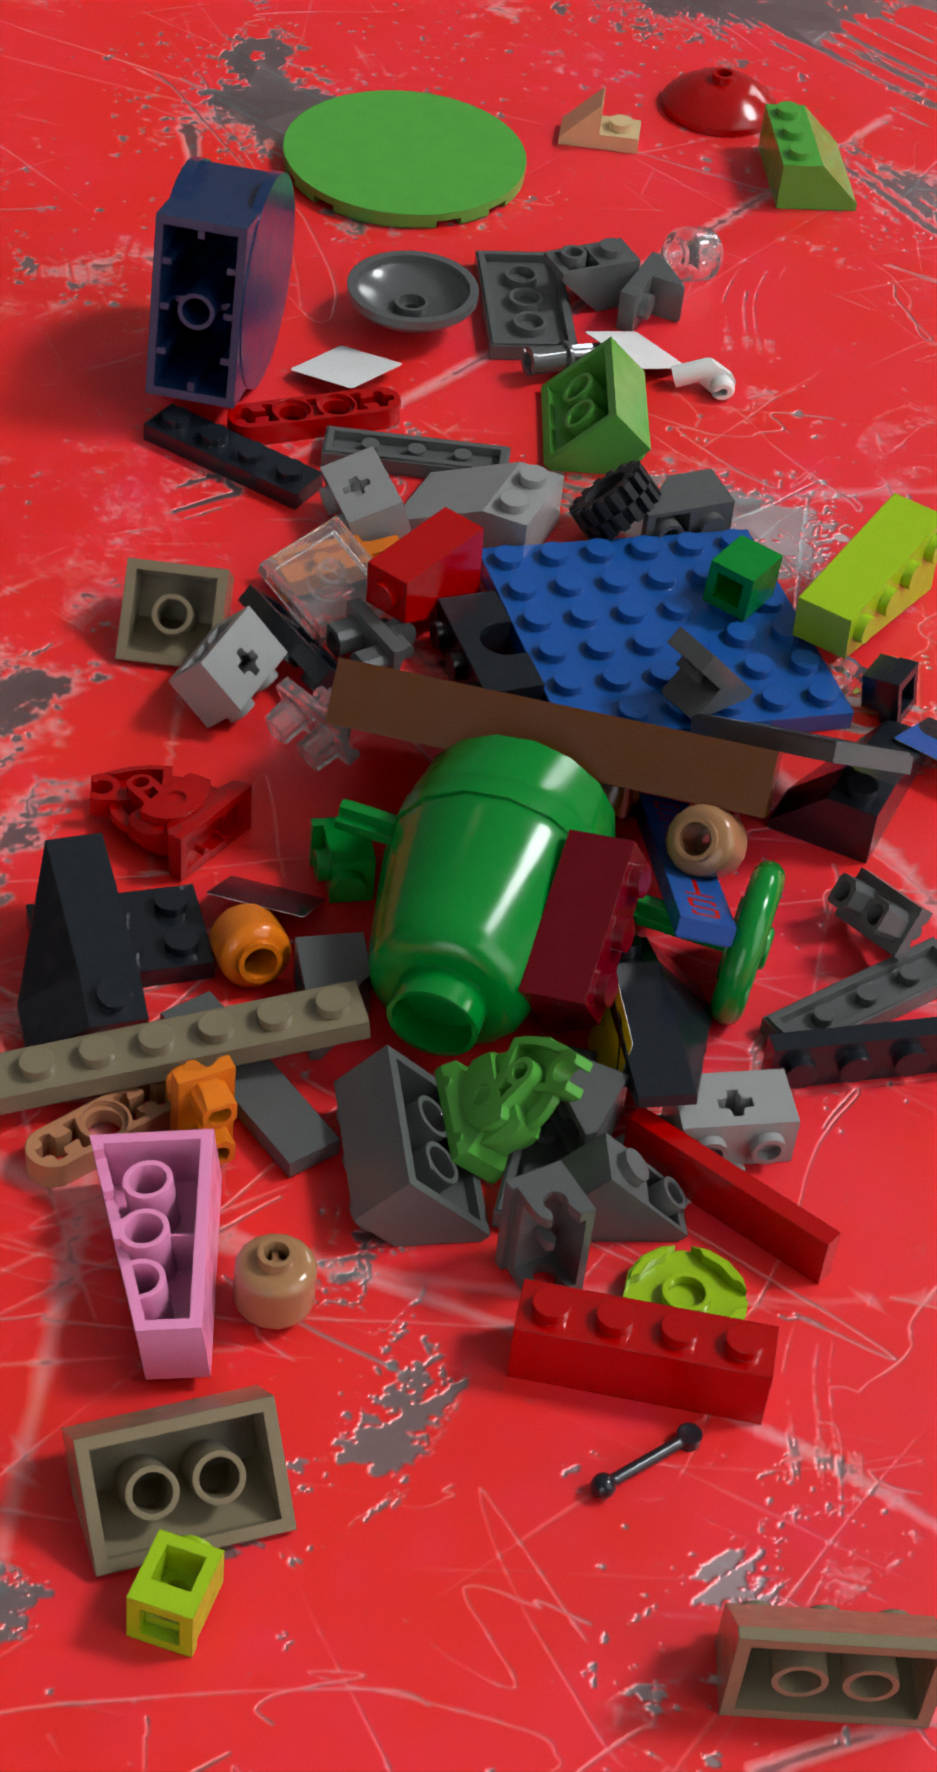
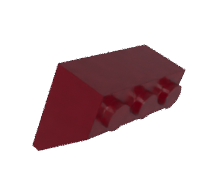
M569 829L518 990L550 1032L562 1034L600 1025L605 1007H611L614 1003L618 990L616 970L622 952L626 953L629 951L634 939L635 922L633 915L638 899H643L647 895L651 883V867L635 841Z

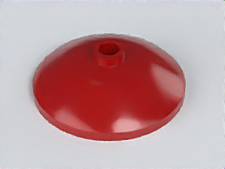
M726 67L703 68L678 76L664 88L661 105L666 115L678 125L700 134L727 138L746 137L761 133L765 104H777L774 96L760 82L742 72Z

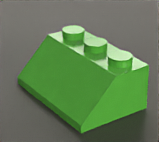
M791 101L765 104L758 148L776 208L856 211L857 203L837 142L805 105H798Z
M609 337L541 386L544 465L550 471L606 474L612 469L614 471L617 470L619 465L623 463L628 464L633 460L636 462L641 461L647 452L651 450L645 372L612 337Z

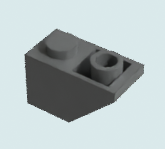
M605 238L600 242L579 246L567 245L562 249L545 251L543 258L561 281L596 312L619 307L621 290L640 267V259L621 238Z
M712 469L669 475L659 489L662 493L660 495L661 499L654 504L655 507L651 512L644 513L641 535L663 537L664 535L680 534L683 532L725 531L731 528L735 500Z
M605 1132L559 1159L596 1208L591 1236L592 1242H678L688 1236L684 1214L687 1201L682 1188L672 1177H664L647 1164L635 1149L626 1148Z

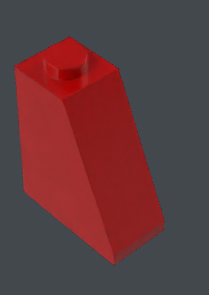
M444 507L368 561L366 602L403 623H411L436 618L438 598L479 593L484 528Z

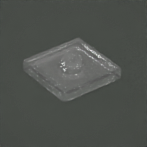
M337 515L259 565L257 572L294 617L321 645L326 642L327 624L346 618L347 601L361 597L373 611L378 609L366 602L368 561L372 557Z

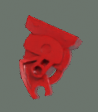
M163 765L127 767L91 776L90 814L110 816L114 825L127 832L128 837L141 845L142 850L155 856L167 857L170 874L180 882L251 828L252 785L245 782L231 781L216 788L211 786L210 779L193 773H189L184 777L174 776L173 766Z

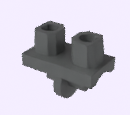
M361 597L347 601L346 618L327 624L326 646L335 657L354 651V653H351L350 660L400 670L404 659L412 656L415 650L412 645L416 638V628L411 623H403L396 618L390 620L387 618L380 619Z
M863 867L856 878L846 873L840 875L828 896V902L837 908L835 912L837 917L893 957L904 962L910 953L911 941L919 938L922 933L921 927L928 923L933 914Z

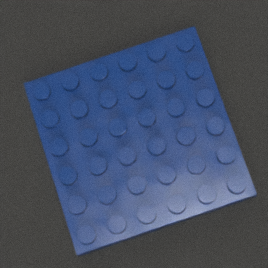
M727 529L725 531L701 533L683 532L680 534L664 535L663 537L639 535L631 538L611 540L595 538L588 541L560 543L551 541L544 544L500 545L498 547L482 549L480 577L487 591L495 590L511 620L509 639L516 654L528 652L545 684L543 701L689 732L692 719L662 693L663 687L680 669L675 663L682 655L671 647L667 641L681 626L754 691L748 699L710 715L803 732L845 729L851 726L854 711L814 644L792 635L796 612L778 581L776 582L773 596L745 621L702 600L711 560L740 535L753 540L748 529Z

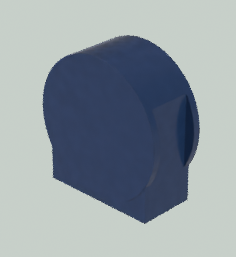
M195 156L189 158L183 165L169 199L156 213L145 393L234 409L246 389L253 390L260 384L272 358L278 338L291 272L295 231V199L292 180L287 172L255 170L215 163L207 158Z

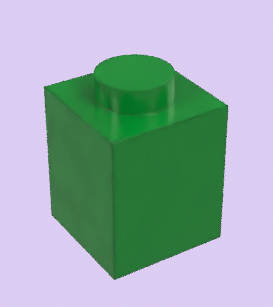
M740 535L711 560L702 600L745 621L773 596L783 555Z

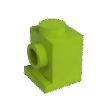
M159 1529L126 1597V1636L192 1658L197 1648L198 1636L224 1582L225 1550L213 1547L209 1542L198 1536H180Z

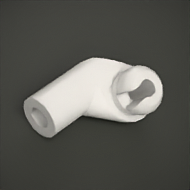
M706 357L671 366L676 388L698 382L710 391L715 399L721 401L729 399L735 392L736 380L732 372L713 358Z

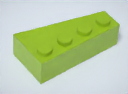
M894 493L798 597L792 635L845 659L931 590L937 563V511Z

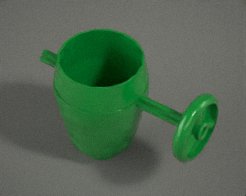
M497 734L462 739L435 757L415 784L411 793L406 796L397 815L348 799L342 800L334 828L386 844L370 937L368 967L371 986L387 1010V1019L393 1031L407 1044L420 1051L438 1056H456L469 1051L474 1045L490 1044L516 1031L532 1011L531 1006L518 990L569 829L616 837L615 811L601 785L572 758L533 740ZM774 861L760 862L755 866L744 897L741 896L734 917L737 930L731 947L728 946L726 948L684 939L723 952L715 977L718 979L710 1003L712 1017L721 1025L735 1024L742 1017L757 970L764 968L775 935V930L771 926L786 879L784 869ZM646 895L643 899L639 898L633 915L635 924L676 937L664 900L650 895Z

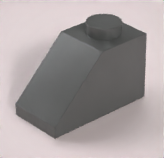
M364 933L295 937L293 979L296 992L356 980L366 1012L369 1014L371 989L373 988L370 983L369 955ZM334 1046L307 1051L309 1060L322 1059Z

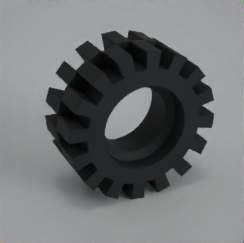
M633 460L628 464L623 463L619 465L617 470L614 471L612 469L602 479L598 478L592 482L594 485L590 488H585L581 492L582 496L575 498L572 502L573 505L570 506L569 513L589 540L595 538H610L611 540L617 537L620 531L626 532L631 528L630 525L635 521H641L644 518V513L651 512L655 507L654 504L661 499L660 495L662 493L640 461L636 462Z

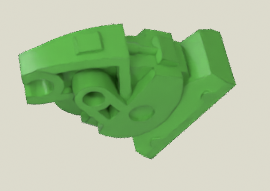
M520 1036L514 1037L508 1052L500 1054L495 1051L493 1053H485L472 1060L469 1067L454 1060L435 1069V1078L451 1161L490 1184H495L504 1174L508 1155L515 1150L530 1146L539 1139L540 1127L551 1116L560 1101L575 1102L581 1099L584 1090L570 1082V1078L578 1070L590 1073L593 1063L551 1037Z

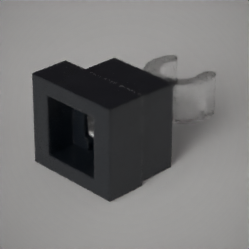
M881 653L868 669L862 667L855 659L849 656L845 659L839 657L830 667L832 671L845 676H840L836 680L844 696L851 693H862L861 706L878 711V722L883 723L887 719H891L901 723L916 704L919 662L902 657L895 658Z

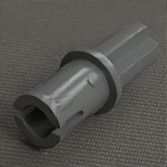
M562 340L555 346H526L521 354L523 372L527 376L560 373L601 343L571 344L567 340Z

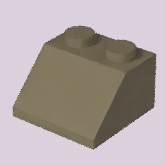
M128 557L115 659L181 667L214 626L230 617L234 576L230 570Z

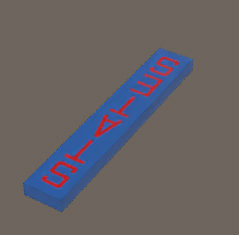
M641 793L636 819L674 934L678 938L726 948L728 946L731 947L737 927L718 878H700L687 875L674 865L667 853L666 835L668 827L676 814L690 806L689 803Z

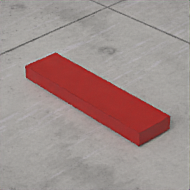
M637 1108L628 1117L623 1146L635 1149L647 1164L664 1177H672L682 1188L685 1197L693 1204L816 1284H819L830 1273L840 1237L838 1230L647 1108Z

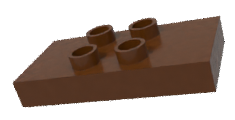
M341 657L338 658L325 720L327 724L448 749L462 739L495 734L533 740L572 758L599 782L615 811V817L624 819L636 817L641 792L696 804H707L728 811L765 818L770 813L783 754L766 748Z

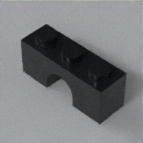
M495 590L438 598L436 619L431 620L429 626L430 639L434 649H440L445 658L446 672L450 681L543 701L545 684L528 652L507 655L511 620Z

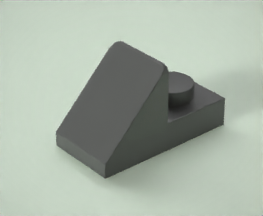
M652 252L621 290L616 329L634 331L643 319L648 320L650 315L674 322L680 320L685 287L661 254Z
M681 626L667 641L682 656L675 663L680 669L663 687L662 693L690 719H692V715L697 713L710 715L748 699L754 692Z

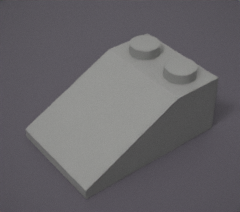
M523 462L430 472L404 504L411 531L441 509L447 507L484 528L483 548L498 547L500 545L543 544L559 522L564 475L548 471L539 465H530Z

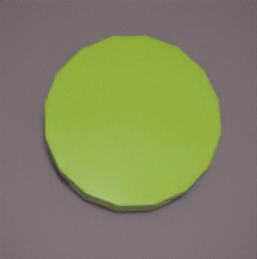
M676 1245L661 1246L642 1255L628 1271L623 1297L742 1320L746 1318L748 1302L746 1299L747 1289L743 1277L728 1260L708 1249L692 1246L691 1252L684 1250L675 1251Z

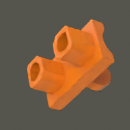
M229 1055L219 1057L208 1067L196 1060H189L185 1064L174 1068L167 1075L165 1082L166 1096L171 1102L170 1131L214 1129L220 1164L233 1160L236 1148L233 1140V1123L237 1118L238 1105L235 1100L236 1066Z

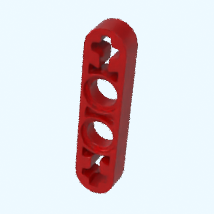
M370 387L236 405L234 409H229L227 413V429L253 441L260 442L263 445L325 437L327 426L370 431L383 430L398 424L400 420L401 398L392 389ZM287 418H294L299 420H287Z

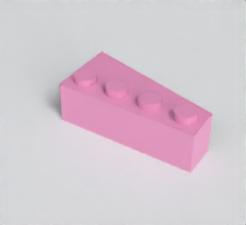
M214 1129L89 1135L145 1379L211 1377L222 1174Z

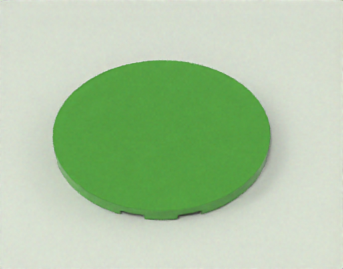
M365 91L323 101L296 117L288 127L283 140V164L285 171L292 175L295 179L294 185L304 195L314 202L323 200L333 205L335 213L351 219L397 228H436L437 221L455 219L459 224H464L489 215V209L497 205L504 207L516 197L524 183L527 162L526 152L518 136L495 116L456 99L414 91Z

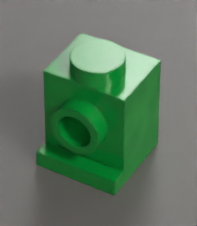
M337 817L311 819L309 863L314 868L316 881H325L329 903L373 900L376 857L372 840L334 828Z

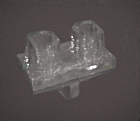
M286 677L276 686L281 701L264 717L270 733L283 744H287L303 729L309 733L296 746L304 761L317 772L337 757L349 766L360 756L359 751L349 743L350 728L325 723L332 687L327 690L320 686L316 688L313 696H311L289 677Z

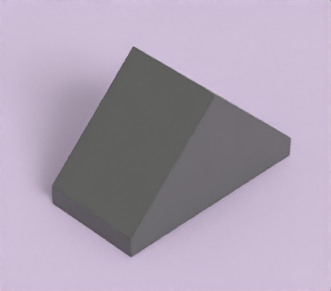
M589 1060L593 1063L590 1073L578 1070L571 1076L570 1082L584 1090L581 1099L575 1102L560 1101L550 1116L568 1154L605 1132L610 1136L612 1135L623 1116L630 1075Z

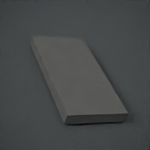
M475 251L474 266L479 287V298L489 359L521 360L522 350L526 346H555L562 340H567L571 344H577L566 284L561 281L544 261V252Z
M700 713L692 715L689 731L691 733L821 761L908 775L911 774L914 756H910L909 752L773 725Z

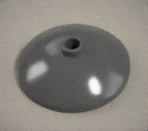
M391 251L376 254L355 265L347 278V296L357 311L377 325L405 333H427L450 328L467 318L475 310L478 303L479 287L474 276L459 263L428 252Z

